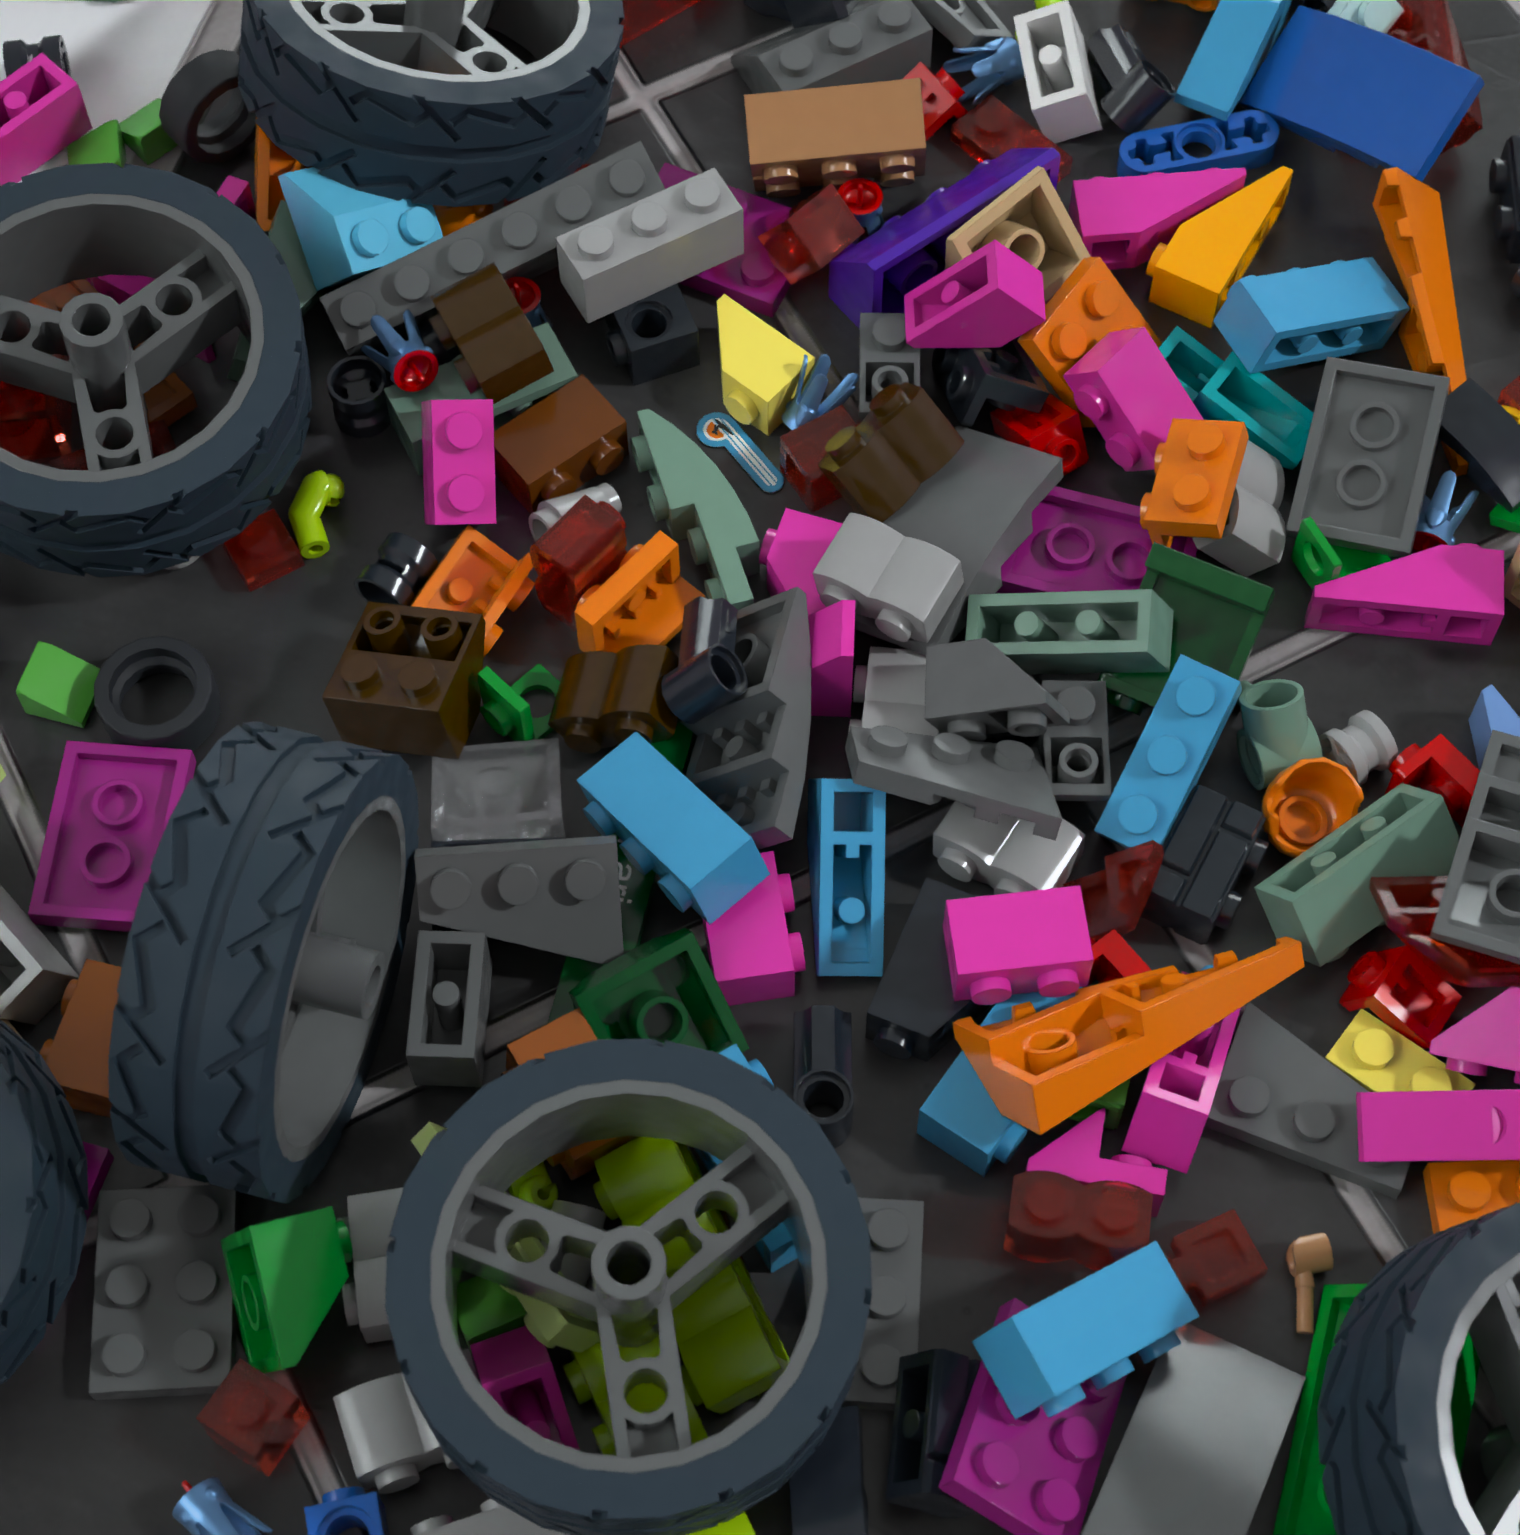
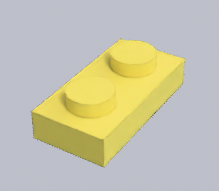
M1362 1008L1325 1057L1326 1060L1369 1092L1473 1090L1476 1085L1459 1072L1446 1069L1444 1062L1429 1054V1052Z

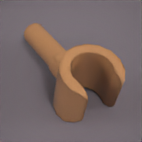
M1325 1233L1300 1236L1289 1245L1286 1251V1262L1291 1275L1295 1277V1288H1297L1296 1333L1314 1334L1315 1284L1313 1274L1333 1269L1332 1249L1328 1236Z

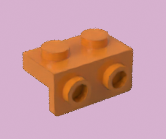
M1172 419L1166 442H1160L1156 449L1154 459L1156 478L1152 492L1144 494L1140 506V524L1142 529L1148 530L1152 544L1156 542L1171 548L1174 536L1222 538L1249 439L1245 422Z
M468 524L461 531L410 606L483 614L486 622L484 658L503 632V629L495 623L507 607L514 612L532 590L535 582L527 576L538 559L528 552L517 561Z
M659 530L645 545L637 544L631 548L623 557L619 569L605 583L593 585L583 594L574 611L578 644L581 651L617 653L623 648L634 645L665 646L682 629L684 606L699 596L705 598V595L680 576L678 543Z

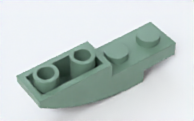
M649 408L637 411L639 436L630 438V444L638 472L649 471L653 485L647 486V495L655 521L666 520L672 540L678 541L688 538L691 554L696 565L706 563L711 579L704 581L707 599L724 598L738 610L754 604V598L746 577L760 573L759 539L749 515L733 487L716 464L694 441L676 426Z

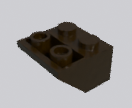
M368 601L322 695V699L342 741L378 750L459 760L480 712L481 692L477 673L483 669L486 624L483 614Z

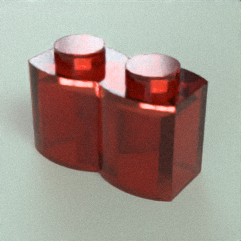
M587 495L578 500L530 547V558L539 575L535 580V590L542 606L575 632H577L574 611L580 598L593 585L605 583L619 569V565L627 553L625 550L627 539L624 531L626 523L623 517L607 502L599 501L596 503Z
M1028 1171L1017 1174L1013 1178L1008 1201L1003 1248L1016 1257L1032 1262L1054 1263L1072 1258L1085 1267L1099 1271L1148 1245L1153 1195L1141 1187L1122 1181L1104 1180L1083 1186L1073 1178L1057 1172Z

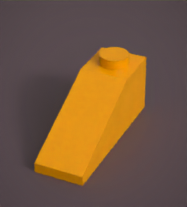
M1281 166L1180 224L1168 245L1160 242L1155 248L1146 269V275L1153 277L1149 302L1212 329L1215 324L1213 320L1226 301L1228 290L1243 277L1285 207L1293 170Z

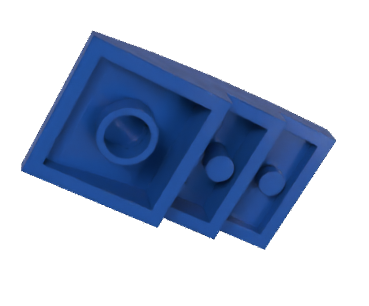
M1299 5L1240 98L1239 104L1248 110H1258L1267 113L1274 118L1278 125L1333 153L1338 149L1374 168H1377L1378 165L1387 169L1398 167L1422 182L1481 91L1484 82L1479 74L1407 42L1344 18Z

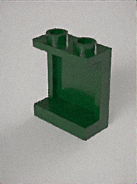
M1154 542L1144 565L1147 570L1139 589H1152L1174 611L1170 672H1101L1097 681H1106V690L1109 691L1107 703L1138 716L1141 715L1144 705L1154 709L1180 654L1240 681L1275 597L1274 588Z

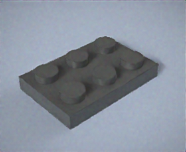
M1327 356L1286 527L1287 537L1296 538L1301 521L1311 516L1330 545L1398 558L1411 555L1450 387V377Z
M216 1185L99 1191L89 1394L95 1401L235 1393L237 1313L220 1240L240 1231L241 1192Z

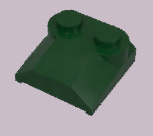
M686 928L643 943L589 973L568 992L573 1001L574 1010L577 1008L581 1010L598 1040L653 1039L663 1044L666 1040L717 1053L735 1043L741 1052L749 1049L693 932Z

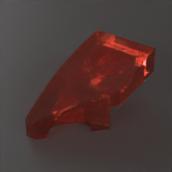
M1151 840L1105 856V870L1063 884V887L1080 885L1089 936L1095 942L1113 929L1120 936L1135 930L1164 857L1162 845Z

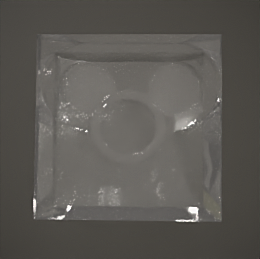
M559 738L464 746L459 760L432 757L431 833L433 841L561 837L566 839L563 818Z

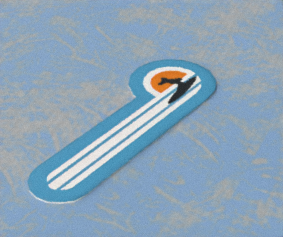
M714 412L705 415L699 420L696 430L701 442L711 447L724 446L763 491L774 493L782 488L784 484L783 475L732 417L721 412Z

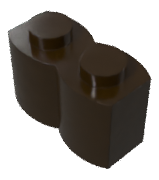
M494 262L430 296L438 314L431 317L429 321L445 351L456 346L462 355V358L453 363L470 394L482 390L486 399H493V404L554 372L541 341Z
M907 382L900 385H889L876 394L869 404L871 411L862 423L857 427L848 426L837 432L826 444L825 451L827 453L817 465L857 514L873 518L879 522H884L897 512L913 496L920 484L943 468L965 442L924 389Z
M648 644L629 646L617 653L589 651L569 657L565 664L548 725L564 738L567 746L583 753H596L601 748L616 746L635 731L649 744L670 739L674 736L678 717L665 702L661 682L664 675L678 667L679 657L667 646Z

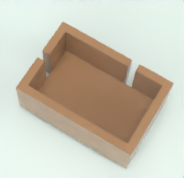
M920 78L744 95L749 159L755 192L766 191L768 197L785 198L800 194V187L823 185V190L826 192H838L843 183L855 178H874V180H880L881 186L900 187L914 183V176L925 175L926 140Z

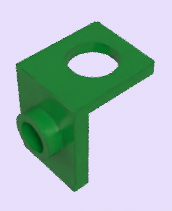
M1311 516L1301 521L1290 557L1312 590L1316 585L1391 561L1388 555L1330 545Z
M541 664L535 665L511 687L488 666L477 673L483 705L480 707L481 714L499 735L506 736L508 734L520 747L528 752L553 731L548 725L551 712L544 717H531L530 705L522 698L527 692L535 689L546 690L556 698L560 681Z

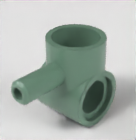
M1271 679L1255 684L1246 680L1241 681L1242 692L1236 704L1241 709L1243 729L1237 732L1236 744L1243 770L1255 789L1262 790L1267 788L1278 773L1301 759L1323 757L1317 732L1307 716L1304 689L1299 683L1286 679Z

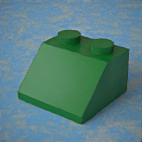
M332 1206L249 1226L220 1240L251 1377L286 1369L298 1364L349 1277L346 1263L351 1262L353 1257L351 1238L345 1223L342 1220H335Z

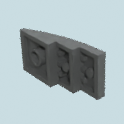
M958 425L955 430L965 441L959 451L943 468L921 483L913 496L897 512L882 523L905 537L928 542L959 559L964 578L963 585L928 643L911 638L907 642L892 639L877 628L875 619L855 614V630L926 655V646L951 643L966 626L969 594H995L1001 588V566L1033 532L1032 511L1063 478L1061 457Z
M798 586L738 610L735 654L740 659L747 674L748 687L746 692L695 724H687L680 720L682 725L697 735L686 777L752 837L758 850L793 839L805 782L811 725L812 656L806 593Z
M1492 730L1430 938L1516 964H1520V737Z
M1189 1323L1176 1329L1175 1332L1181 1344L1158 1356L1082 1535H1246L1306 1377Z

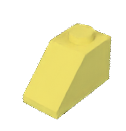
M723 294L717 300L723 404L737 421L744 425L752 424L769 436L783 422L781 416L786 411V404L795 397L804 354L808 356V362L801 393L815 366V357L729 296Z

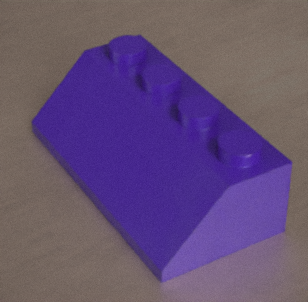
M1053 147L1012 148L994 160L981 162L968 176L948 188L937 189L923 204L903 216L897 215L884 223L879 231L860 243L849 244L842 248L829 261L828 297L859 330L860 312L905 313L904 295L945 270L946 238L1037 166L1045 169L1056 190L1061 155Z

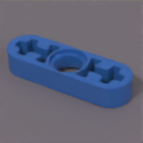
M1246 110L1231 113L1227 121L1211 117L1136 132L1127 136L1120 145L1116 168L1118 177L1147 175L1154 172L1179 173L1203 171L1209 168L1231 169L1245 167L1246 170L1259 168L1268 164L1274 157L1279 137V127L1274 118L1267 113L1258 110ZM1191 142H1200L1210 147L1213 153L1204 158H1195L1188 155L1182 147ZM1135 157H1143V159H1144V161H1145L1146 163H1153V164H1151V165H1144V163H1143V161H1142L1141 159L1135 158Z

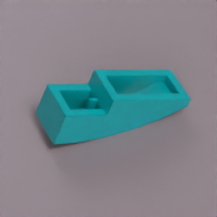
M1176 326L1159 347V350L1203 419L1245 422L1249 435L1248 440L1277 458L1282 467L1293 470L1304 456L1314 413L1261 372L1249 374L1235 352L1232 351L1226 360L1223 361L1179 326Z

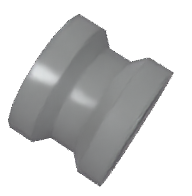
M1362 710L1351 716L1347 727L1344 729L1332 728L1319 736L1323 757L1347 767L1359 785L1367 781L1369 772L1374 769L1378 771L1387 770L1398 756L1396 742L1388 727L1377 715L1368 710Z

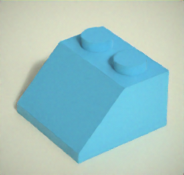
M315 167L296 170L278 176L317 291L355 281L443 237L433 205L411 203V199L397 201L358 191L318 174L320 170Z

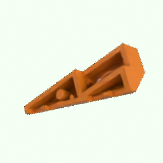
M1398 167L1383 169L1373 201V207L1408 296L1407 304L1410 307L1402 319L1398 334L1412 370L1450 377L1449 395L1466 381V373L1440 194ZM1441 440L1451 470L1456 476L1466 475L1469 463Z
M1286 936L1276 939V946L1241 961H1238L1236 954L1230 950L1214 955L1213 968L1183 974L1179 973L1174 965L1080 988L1075 992V997L1039 1012L1035 1011L1030 1001L1013 1005L1011 1019L985 1026L975 1024L971 1016L952 1022L955 1039L1000 1114L1042 1135L1304 967L1301 941Z

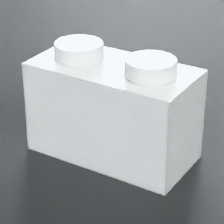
M1064 0L1014 16L1031 110L1048 146L1101 130L1102 125L1085 42L1069 1Z

